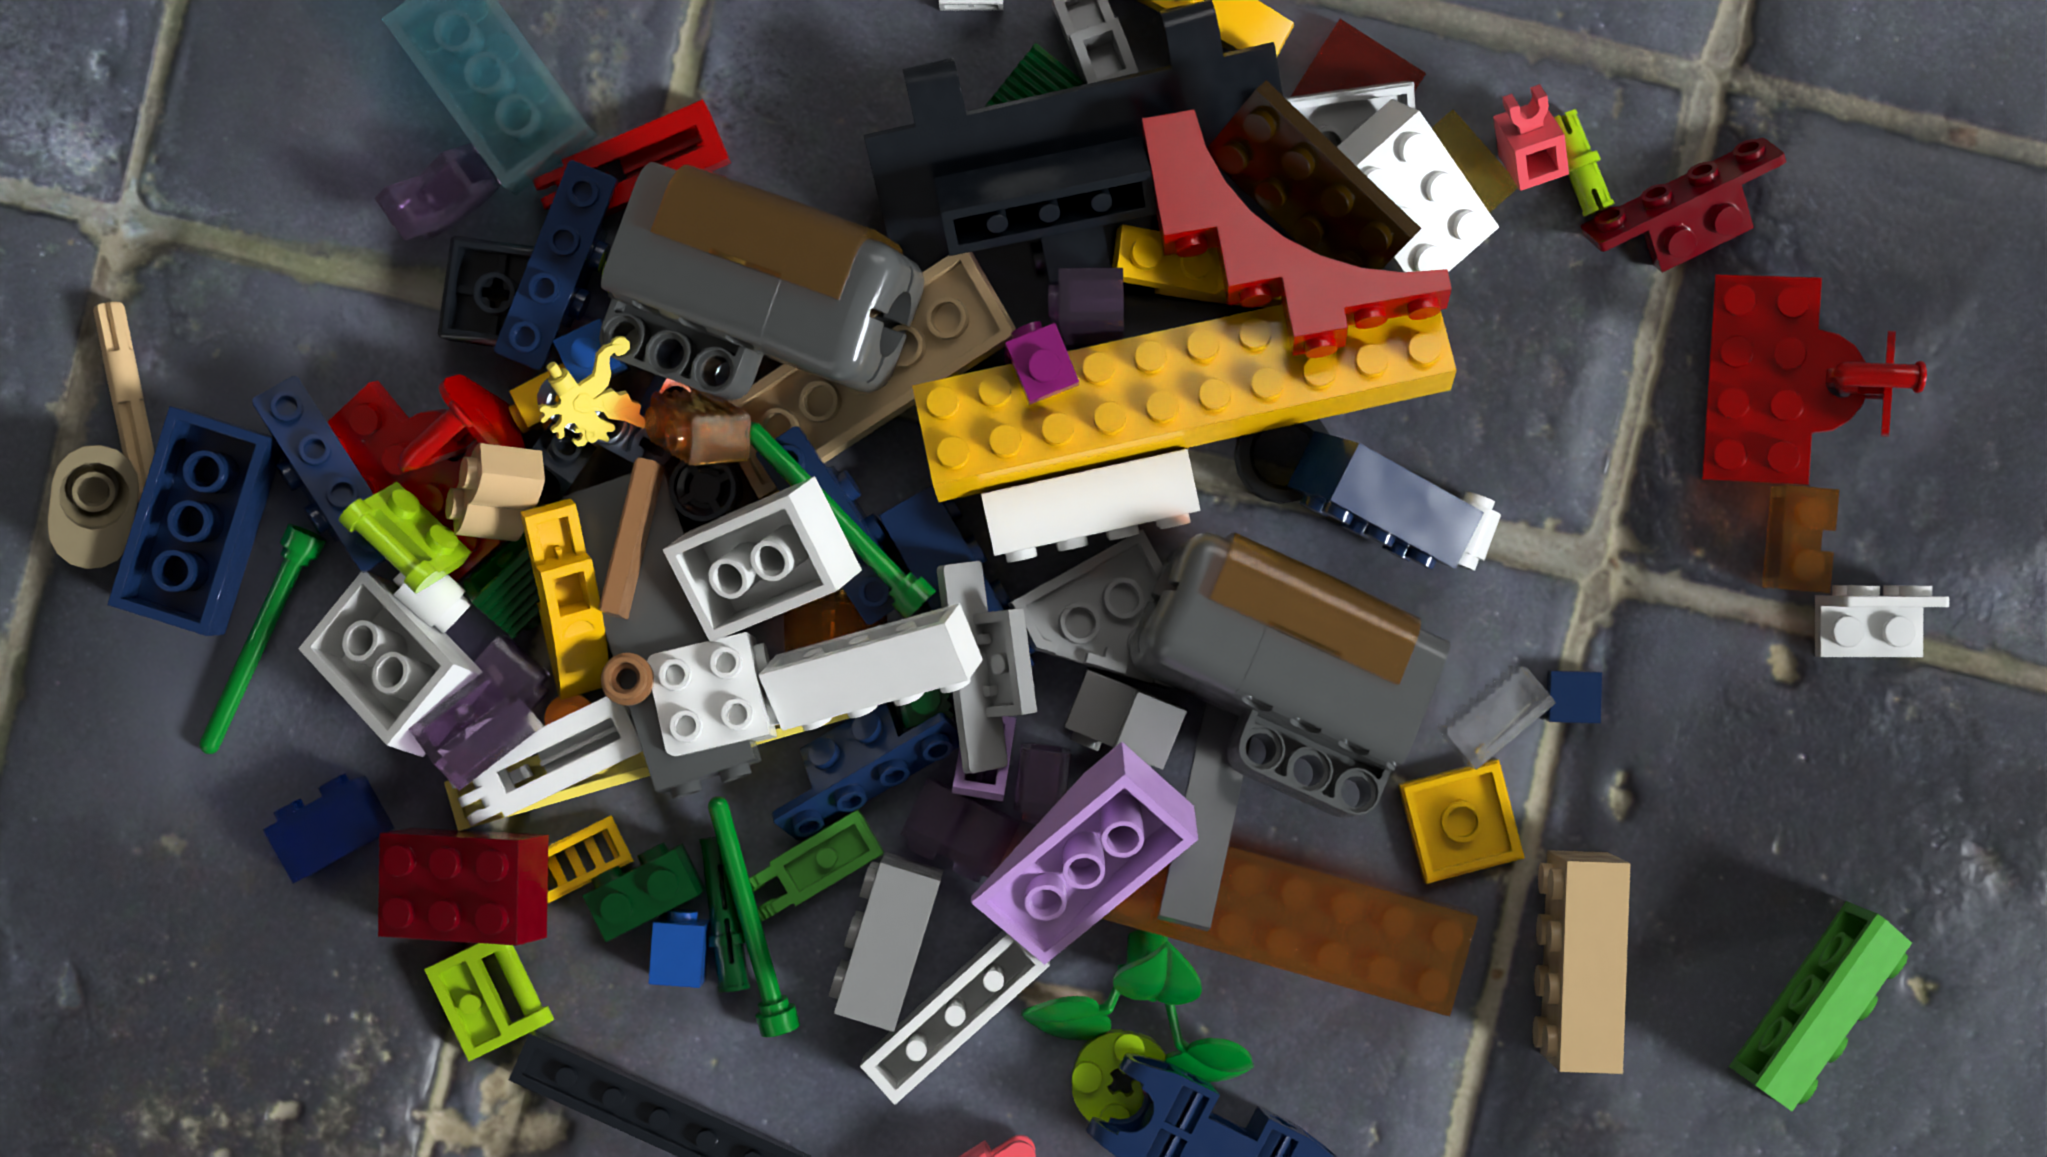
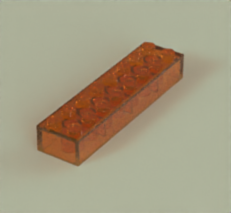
M1229 842L1209 931L1157 919L1169 864L1102 918L1449 1017L1478 920L1477 915L1463 907Z

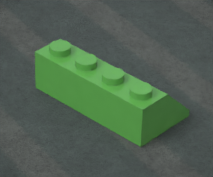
M1846 901L1728 1067L1790 1111H1793L1797 1104L1802 1105L1807 1102L1818 1086V1079L1816 1078L1827 1062L1832 1063L1837 1060L1845 1050L1848 1043L1846 1036L1856 1021L1864 1020L1875 1008L1878 1001L1876 993L1886 979L1894 978L1905 966L1908 959L1906 951L1912 942L1879 914Z

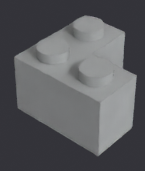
M1087 668L1064 727L1073 731L1070 740L1099 751L1101 743L1115 748L1119 743L1123 742L1150 767L1155 766L1163 770L1187 711L1180 705Z

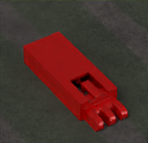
M702 99L561 160L563 163L562 167L538 176L532 182L536 191L545 190L554 185L558 188L567 164L571 160L597 169L619 159L627 179L617 184L605 217L626 209L640 172L650 162H656L696 177H701L732 162L708 106ZM556 192L540 199L544 210L550 209Z

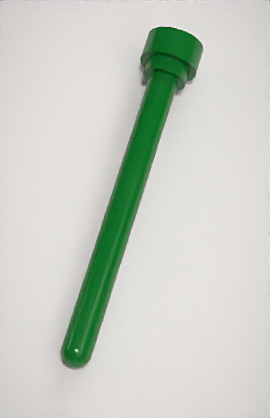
M750 422L744 427V438L790 486L812 478L762 425L757 422ZM822 489L851 549L891 589L888 594L895 601L892 606L905 619L912 616L936 590L922 576L917 579L911 572L906 575Z
M288 524L279 542L283 546L280 555L284 559L200 739L199 747L205 754H214L219 750L303 566L309 567L312 559L318 560L327 540L308 529Z
M715 796L708 803V811L762 1000L758 1003L759 1012L755 1017L762 1037L780 1036L797 1029L800 1026L795 1004L789 1003L786 995H781L728 802L724 797Z

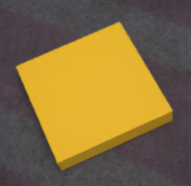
M1495 758L1398 784L1420 872L1425 884L1525 858L1499 759Z

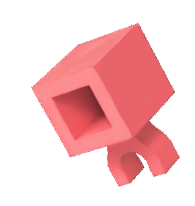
M1540 84L1530 87L1532 99L1527 105L1520 107L1512 94L1502 97L1506 112L1493 116L1498 156L1520 191L1569 175L1565 135L1548 110V96Z

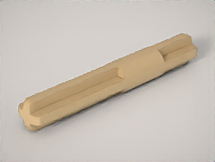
M112 301L94 306L93 312L122 453L131 461L138 474L139 493L137 503H139L155 452L125 307L120 302Z

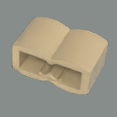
M485 443L477 444L471 457L465 456L461 462L457 489L450 488L447 494L445 513L447 519L453 520L454 535L518 541L524 532L520 512L535 508L543 490L545 476L542 451Z

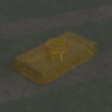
M1454 109L1432 127V130L1489 213L1518 188L1505 167Z

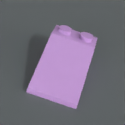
M1121 742L1075 782L971 896V903L1045 965L1198 840L1194 805L1128 746Z

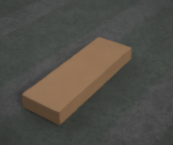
M638 457L634 462L599 605L600 611L612 617L626 620L629 617L665 470L654 460Z

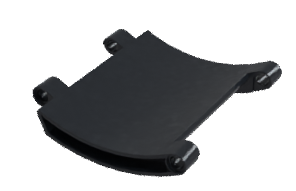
M1204 0L1159 11L1167 36L1169 66L970 111L965 109L954 57L902 69L914 123L864 135L889 246L917 263L922 272L949 255L934 182L936 177L1139 136L1143 143L1142 118L1195 110L1207 148L1263 82L1267 80L1283 95L1274 42L1223 53L1212 0ZM1218 167L1226 183L1251 212L1283 237L1299 244ZM1157 214L1103 225L1111 270L1117 228L1124 224L1160 231ZM1040 238L973 251L975 258L1016 329L1036 321H1040L1042 327L1056 323L1067 351L1263 309V307H1243L1241 305H1228L1155 294V288L1111 280L1112 271L1048 284L1046 273L1036 275L1031 244L1039 243ZM1005 347L963 374L1005 365Z

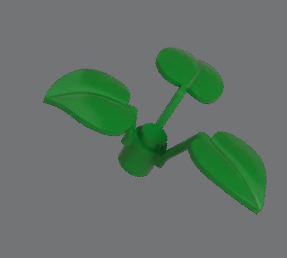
M1139 929L1128 935L1126 964L1117 966V971L1113 976L1112 990L1104 1003L1099 1005L1093 998L1086 996H1066L1021 1010V1016L1041 1031L1058 1038L1080 1041L1093 1039L1107 1033L1111 1029V1019L1106 1015L1113 1012L1120 994L1133 1000H1149L1150 1002L1158 1000L1165 1003L1175 1048L1178 1049L1165 1055L1166 1062L1208 1082L1229 1080L1254 1068L1249 1051L1233 1041L1220 1038H1204L1189 1044L1184 1040L1175 1005L1187 1004L1198 999L1202 993V983L1195 969L1168 941V937L1164 933L1153 929Z

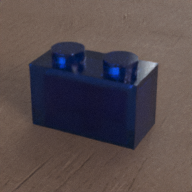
M346 773L320 786L318 790L322 797L305 806L300 798L273 813L277 822L263 829L293 884L308 878L379 838L380 833L395 829L365 775L349 780Z

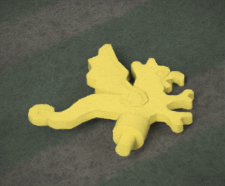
M617 336L610 343L603 345L595 353L592 374L578 384L566 368L560 369L556 362H551L547 365L546 368L551 374L548 382L559 396V402L555 405L543 403L538 405V410L543 412L539 416V420L544 423L551 416L560 414L556 424L550 427L553 433L557 432L556 437L558 439L565 437L564 427L567 424L575 423L574 432H581L579 438H573L572 442L578 447L584 446L587 442L594 443L598 439L608 442L610 439L606 433L607 431L613 432L615 426L613 423L598 417L595 411L603 412L608 419L625 421L642 429L646 427L645 418L640 414L641 404L639 402L631 400L625 390L615 392L612 388L606 389L611 378L610 356L613 353L617 356L624 355L630 349V342L624 336Z

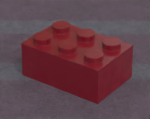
M407 828L380 833L378 937L514 946L547 938L549 835L429 828Z

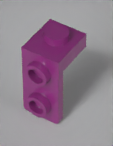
M1036 321L1011 332L1013 339L1005 342L1004 362L1005 365H1013L1029 405L1079 386V379L1056 323L1042 327L1041 322Z

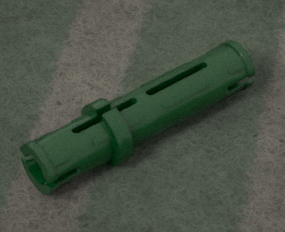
M716 836L701 838L699 842L702 848L705 888L712 935L707 936L708 947L714 948L718 992L749 989L750 983L748 982L744 947L745 939ZM719 864L721 866L725 908H722L717 868ZM725 918H727L728 922V933L732 955V961L730 962L728 957L727 938L724 924Z

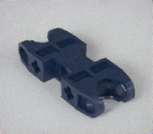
M1133 1053L1124 1055L1119 1068L1141 1084L1144 1094L1142 1106L1136 1114L1125 1119L1110 1117L1109 1121H1105L1101 1118L1092 1117L1086 1128L1087 1133L1116 1157H1337L1300 1126L1259 1106L1256 1107L1246 1128L1213 1113L1212 1110L1220 1094L1210 1082L1169 1062Z

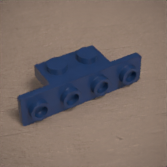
M574 160L568 162L495 344V353L536 370H543L554 345L553 340L556 339L561 325L571 328L574 318L577 320L583 318L591 299V292L586 290L593 271L601 272L610 251V244L605 242L608 233L600 227L618 184V180L614 176Z
M291 376L252 399L253 407L279 446L282 462L276 464V467L291 491L300 487L310 503L304 507V511L317 532L321 534L327 530L335 543L340 540L362 573H366L387 561L356 530L350 532L338 521L341 514L350 504L360 498L365 500L374 494L297 376Z
M794 426L775 438L811 477H816L821 488L885 554L890 552L884 543L890 539L887 530L874 513L866 516L856 500L862 496L861 491L846 470L838 473L834 466L826 467L799 426ZM756 452V457L762 464L763 468L765 469V471L767 472V474L769 475L779 491H782L786 488L791 487L786 482V480L758 452ZM853 551L862 571L842 586L865 623L871 625L895 610L892 606L895 601L888 594L891 589Z
M890 702L878 705L876 709L864 716L848 719L800 748L812 788L771 813L774 823L798 841L817 834L826 825L848 812L861 808L867 801L887 789L905 782L911 775L935 761L946 758L952 751L959 748L957 725L944 713H938L904 733L896 709Z

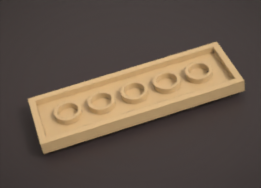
M973 252L953 256L948 255L922 272L925 280L924 292L911 327L898 325L892 328V330L897 332L905 330L907 338L894 373L886 386L869 393L861 392L783 364L754 383L749 392L742 398L733 401L728 400L711 412L758 499L768 497L778 491V489L756 457V449L744 438L743 429L748 423H759L774 439L790 428L799 426L825 463L915 405L912 385L961 375L1005 347V342L1013 339L1011 332L1016 330V327ZM871 309L869 317L874 318L882 312Z

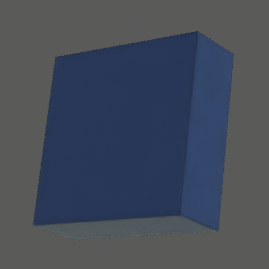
M1548 670L1546 721L1601 723L1602 672Z

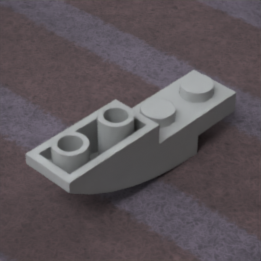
M1052 0V7L1080 78L1084 81V85L1139 72L1119 18L1114 17L1108 0Z

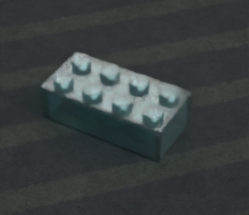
M406 0L381 18L503 187L515 196L533 184V179L548 173L562 163V159L573 155L598 136L500 0Z

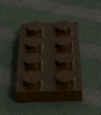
M1267 80L1252 93L1207 147L1215 164L1301 246L1320 256L1361 268L1382 270L1422 229Z

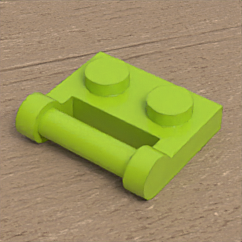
M398 482L365 500L357 499L344 510L338 520L348 531L353 532L356 530L406 577L404 583L415 594L461 567L472 553L458 540L451 529L440 523L420 504L414 494L405 490Z
M476 943L424 969L469 1062L554 1020L549 1006H542L513 945ZM493 953L524 1014V1017L514 1022L511 1021L482 961V958Z

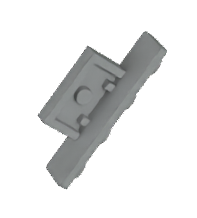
M980 561L941 565L937 567L941 607L944 608L960 603L983 659L970 677V683L953 692L962 768L964 773H977L1006 767L1008 759L1002 716L1025 715L1037 712L1024 608L988 612L983 568Z

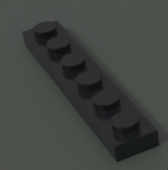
M536 1031L529 1033L508 1079L513 1083L677 1157H811L807 1153Z

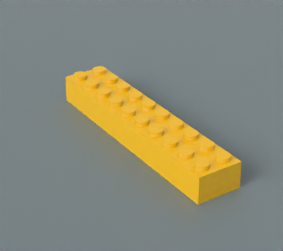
M1281 304L1067 351L1079 379V386L1030 405L1012 364L912 385L933 487L938 502H943L1449 391L1452 388L1457 369L1441 311L1431 318L1412 320L1408 315L1390 318L1384 324L1369 329H1359L1355 325H1349L1345 347L1338 348L1335 353L1329 356L1309 358L1306 356V353L1292 356Z

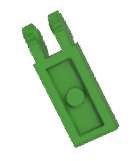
M860 809L847 814L817 834L812 835L769 862L771 865L749 877L753 892L763 887L765 882L775 876H778L787 891L779 897L772 898L759 906L758 912L761 922L793 903L795 906L799 905L884 854L883 847Z

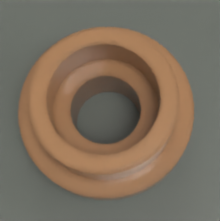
M621 653L612 657L605 664L601 673V686L604 693L610 700L620 705L630 706L642 702L651 693L654 685V673L650 664L643 657L634 653ZM627 670H633L637 675V682L631 689H624L620 684V677Z

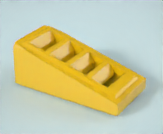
M612 815L548 846V867L558 886L551 891L548 890V904L591 883L593 877L617 865L621 868L634 861ZM602 832L614 857L613 860L605 863L593 838L594 835ZM582 841L595 866V869L586 872L574 845ZM562 851L565 852L577 877L569 882L555 856Z

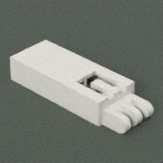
M606 696L477 758L478 766L449 779V782L454 789L463 787L472 780L476 790L457 799L462 808L481 799L485 808L478 809L467 816L470 826H473L500 812L503 813L504 817H507L643 750L629 706L617 704ZM538 753L541 760L540 764L544 766L547 774L516 789L514 784L533 776V773L528 764L509 773L506 768Z

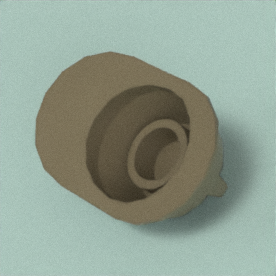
M103 445L82 446L68 453L56 467L50 493L47 521L48 535L56 553L71 565L85 569L102 568L117 561L124 553L137 510L139 486L138 474L131 461L118 450Z

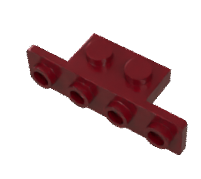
M1765 138L1743 141L1735 146L1733 151L1713 161L1698 163L1692 166L1686 174L1666 184L1651 186L1644 190L1641 196L1619 207H1609L1600 211L1594 219L1581 225L1583 236L1597 249L1604 252L1644 233L1653 265L1663 273L1753 229L1754 225L1742 185L1784 165L1787 162L1785 154Z

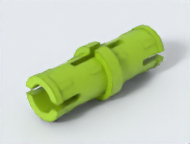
M1576 109L1565 112L1563 116L1558 115L1554 117L1565 135L1569 169L1568 176L1583 210L1582 214L1586 217L1615 203L1611 199L1597 165V162L1601 160L1598 151L1591 150L1577 116L1578 112Z

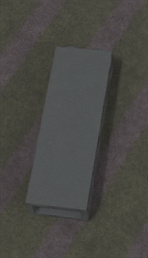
M662 464L660 465L665 470L628 620L612 617L602 612L605 632L613 657L621 653H634L647 661L655 653L709 641L662 550L689 531L684 515L672 503L669 494L671 474ZM631 474L563 496L564 500L571 498L576 503L586 553L592 558L600 601ZM627 670L622 673L620 677L622 687L624 689H631L635 686L637 675L633 670ZM653 691L642 702L629 706L655 792L664 794L671 792L672 799L682 798L703 790L701 781L720 775L722 783L750 775L752 774L750 765L762 761L756 741L753 740L741 741L682 756H672L666 752Z

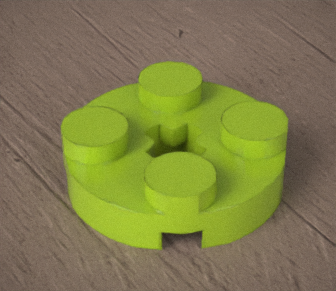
M1110 1029L1107 1033L1090 1039L1083 1045L1072 1070V1094L1079 1111L1089 1122L1092 1117L1109 1121L1110 1117L1125 1119L1136 1114L1142 1106L1144 1099L1141 1084L1133 1079L1131 1082L1133 1090L1129 1093L1124 1094L1121 1090L1113 1092L1108 1087L1113 1082L1111 1072L1119 1068L1124 1055L1127 1053L1165 1061L1166 1054L1155 1040L1140 1032L1138 1034L1133 1031H1123V1029Z

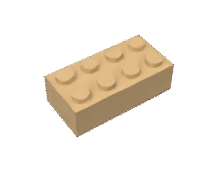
M1547 850V863H1540L1538 871L1540 894H1546L1545 914H1538L1536 924L1538 945H1544L1543 965H1537L1535 969L1536 996H1542L1541 1016H1535L1533 1021L1534 1047L1540 1048V1054L1559 1072L1623 1074L1630 863L1608 852Z

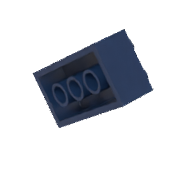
M169 406L107 605L204 636L225 635L277 470L276 464L280 460L279 446L273 436L189 409Z

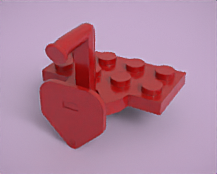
M1715 274L1702 479L1809 485L1812 434L1836 430L1854 418L1864 405L1865 399L1883 400L1881 437H1889L1892 388L1912 389L1915 393L1922 392L1927 380L1925 363L1917 361L1915 364H1894L1896 331H1888L1885 363L1865 362L1857 347L1843 336L1820 330L1822 278ZM1828 389L1836 390L1843 397L1834 396Z
M458 374L445 378L439 384V392L449 407L448 410H427L409 418L378 380L369 382L327 423L373 494L398 482L405 490L414 494L420 504L440 523L454 532L453 520L446 518L445 506L449 489H457L459 484L460 466L465 456L471 457L474 448L479 443L526 449L522 433L510 413L509 406L511 405L466 376ZM465 453L462 459L454 457ZM456 535L458 540L472 553L461 567L448 575L459 584L506 541Z

